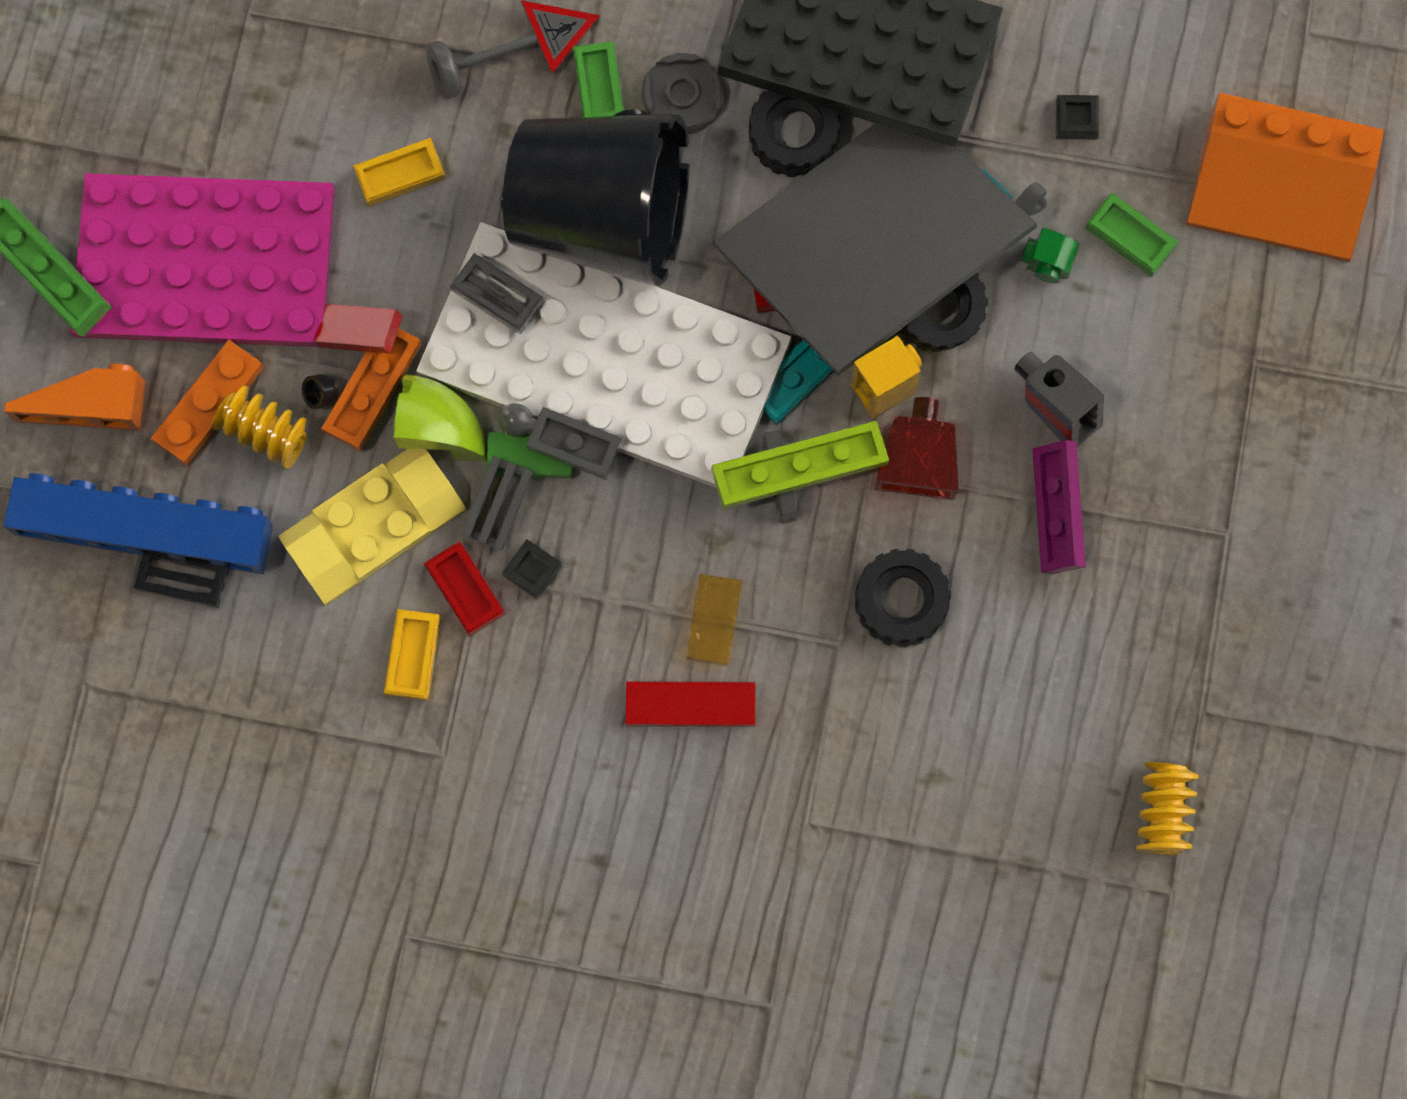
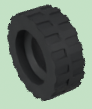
M764 90L759 95V100L754 102L751 116L749 117V142L752 144V151L755 156H758L760 163L765 168L767 166L772 169V172L779 175L781 173L787 175V177L794 178L796 175L804 176L834 154L835 148L837 149L841 124L839 122L840 114L831 109ZM789 110H799L811 117L815 125V133L806 145L796 148L788 147L776 138L774 124L782 113Z
M974 274L954 289L959 300V309L954 319L949 323L934 324L925 319L921 314L898 332L901 331L905 336L904 339L909 343L916 344L917 348L922 350L931 349L932 352L950 350L970 340L969 338L980 330L979 326L985 321L987 315L985 313L986 306H988V298L985 296L986 287L984 282L981 283L978 277L979 274Z
M893 549L887 554L883 555L881 553L876 556L872 563L869 562L866 565L857 583L855 610L856 614L858 613L860 617L859 622L863 628H867L870 636L874 639H880L883 641V644L888 646L891 644L898 645V647H907L910 644L916 646L921 644L923 640L930 639L939 627L941 628L950 607L951 590L948 588L949 581L947 576L941 571L942 567L937 562L934 563L930 560V556L925 553H916L913 549H906V551ZM895 578H909L915 581L922 589L924 596L923 606L913 617L906 619L893 617L882 605V590L889 581Z

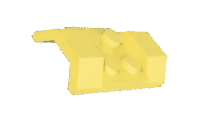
M406 449L387 463H381L313 509V513L280 534L278 538L324 605L327 606L464 513L467 509L426 449Z

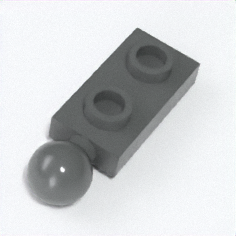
M511 403L501 410L498 418L499 426L506 435L511 437H520L524 434L530 435L526 444L528 450L604 480L607 479L622 444L621 437L545 407H542L538 419L532 418V414L526 406L519 403Z

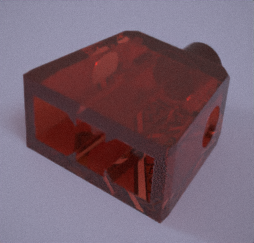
M916 397L913 402L912 418L895 417L886 445L889 462L886 466L879 467L874 490L955 500L959 485L955 424L937 421L939 401L937 399Z

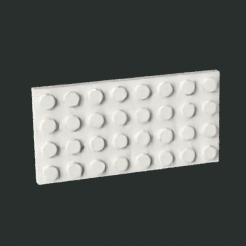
M480 222L460 271L473 253L543 296L544 303L540 308L536 309L534 312L535 316L526 323L525 330L520 335L453 291H450L416 370L417 375L435 380L448 388L502 408L511 403L522 404L529 409L532 418L538 419L542 407L548 408L621 437L622 444L618 452L716 488L711 467L713 464L746 455L782 362L792 342V336L653 285L513 246L509 243L504 230ZM478 268L473 270V274L526 307L528 304V300ZM466 281L463 284L516 319L519 317V314Z

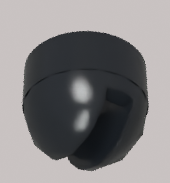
M324 374L307 376L302 383V396L306 405L311 409L325 408L332 405L339 394V389L334 384L335 380Z

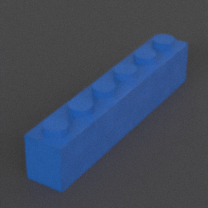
M30 473L28 479L14 477L3 527L15 536L143 555V551L147 550L166 553L171 558H197L210 561L211 564L228 565V569L264 575L273 524L267 516H263V511L260 509L238 506L237 512L221 509V504L202 499L196 500L195 505L179 503V497L165 493H154L152 499L137 496L138 491L120 486L112 487V492L96 490L95 484L82 480H71L70 485L54 483L55 479L53 477L37 473Z

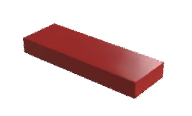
M626 681V726L755 727L756 682Z

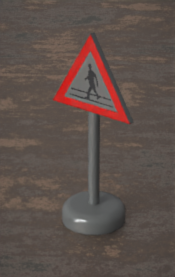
M521 0V5L534 34L454 60L451 51L443 42L435 41L429 43L426 46V54L434 82L444 99L457 96L461 89L458 70L535 44L539 45L552 75L570 54L573 47L580 42L600 18V15Z

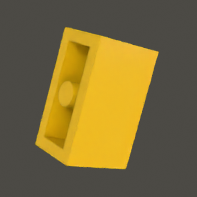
M899 336L894 337L854 361L850 385L872 419L915 394L921 373L919 367L922 366V361L911 344L905 346Z

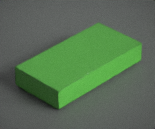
M614 41L573 47L583 117L613 116L618 112L624 111Z
M1112 192L1085 226V229L1150 277L1155 274L1179 242Z
M488 432L487 469L492 456H496L534 471L531 478L572 479L573 467L527 449L526 444L530 437L529 434L511 437L504 432ZM499 467L495 477H503L506 469ZM514 473L513 477L521 478V475Z

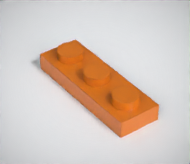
M398 329L390 354L365 352L321 428L323 433L361 452L422 345L421 340Z
M228 340L151 437L153 442L188 466L215 432L212 428V420L222 401L229 394L236 393L241 386L246 385L250 387L265 368L264 365L234 342Z

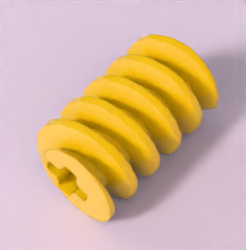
M246 385L241 386L236 393L229 394L218 407L212 420V428L214 430L223 428V433L227 437L235 438L238 436V442L241 445L249 446L252 444L253 450L256 453L264 454L267 452V457L270 461L278 462L282 459V466L285 469L291 468L301 455L306 443L307 433L304 431L307 419L301 417L294 425L290 424L292 417L290 409L285 410L280 417L275 416L278 403L272 401L265 409L261 408L263 395L260 393L256 394L250 401L246 400L249 387Z
M1145 762L1144 766L1156 773L1143 776V784L1154 790L1142 793L1141 801L1153 808L1144 809L1139 813V818L1151 825L1138 829V836L1148 840L1149 843L1136 846V851L1157 855H1179V852L1190 850L1193 847V844L1181 839V834L1194 831V827L1183 822L1182 818L1196 813V809L1185 805L1184 800L1197 797V792L1185 785L1186 782L1199 779V774L1177 764Z

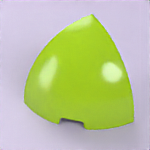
M405 374L402 378V393L398 394L395 415L394 440L398 448L450 450L453 459L456 461L487 462V445L484 432L469 405L453 390L435 380L418 375Z

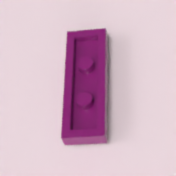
M1062 440L1032 448L1041 573L1052 575L1085 568L1077 444L1074 441Z

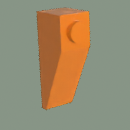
M109 364L108 369L93 368L5 403L4 412L14 422L140 431L146 382L138 371H134V367L130 365Z

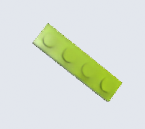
M873 421L713 464L711 472L722 508L727 509L886 466L889 458L878 423Z

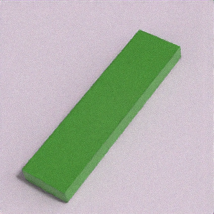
M4 197L0 201V253L77 334L84 337L112 306L10 200Z

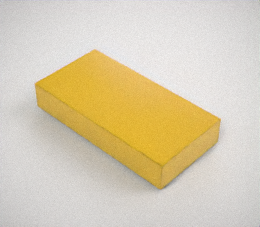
M431 138L353 165L368 207L446 179Z
M397 609L384 688L386 696L428 701L441 620L439 614Z

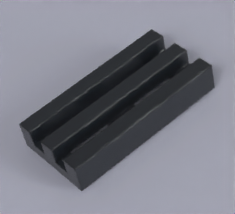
M144 550L134 588L143 592L219 608L220 595L224 590V580L228 575L229 569L228 565H215L207 560L191 557L177 559L169 557L166 553ZM155 559L216 574L214 580L151 567L150 564L151 560ZM147 575L211 589V593L209 596L146 582Z

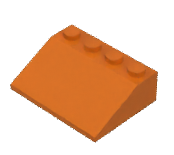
M1219 92L1209 116L1186 225L1350 262L1376 172L1384 129Z

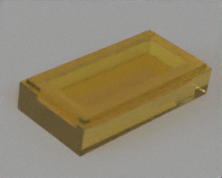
M700 574L686 660L729 666L742 580Z

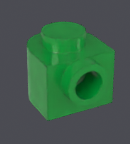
M1042 228L1036 240L1029 237L1021 262L1027 263L1026 269L1035 272L1034 275L1038 279L1048 283H1058L1059 279L1069 278L1079 244L1066 235Z

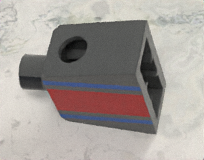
M1029 352L1017 362L1014 370L1025 380L1026 403L1060 441H1074L1077 447H1079L1103 426L1104 394L1060 355H1054L1046 363H1043L1033 352Z

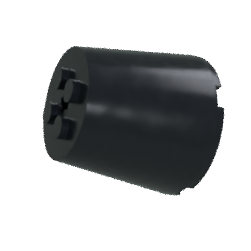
M660 114L524 120L519 125L509 148L501 197L504 229L509 243L513 246L645 284L662 285L669 276L668 269L664 268L666 261H675L678 253L687 208L690 164L682 163L681 147L687 148L689 144L688 131L684 119L680 115Z

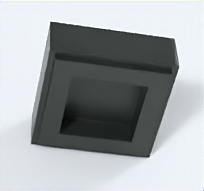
M1057 95L1056 139L1097 140L1099 136V95Z
M526 539L504 569L502 575L538 600L562 567V563Z

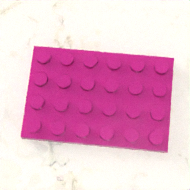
M85 173L76 270L98 291L112 308L84 337L77 334L70 327L71 335L75 338L226 343L228 340H231L235 344L319 347L313 340L317 328L323 319L324 308L327 304L335 200L334 184L325 182Z

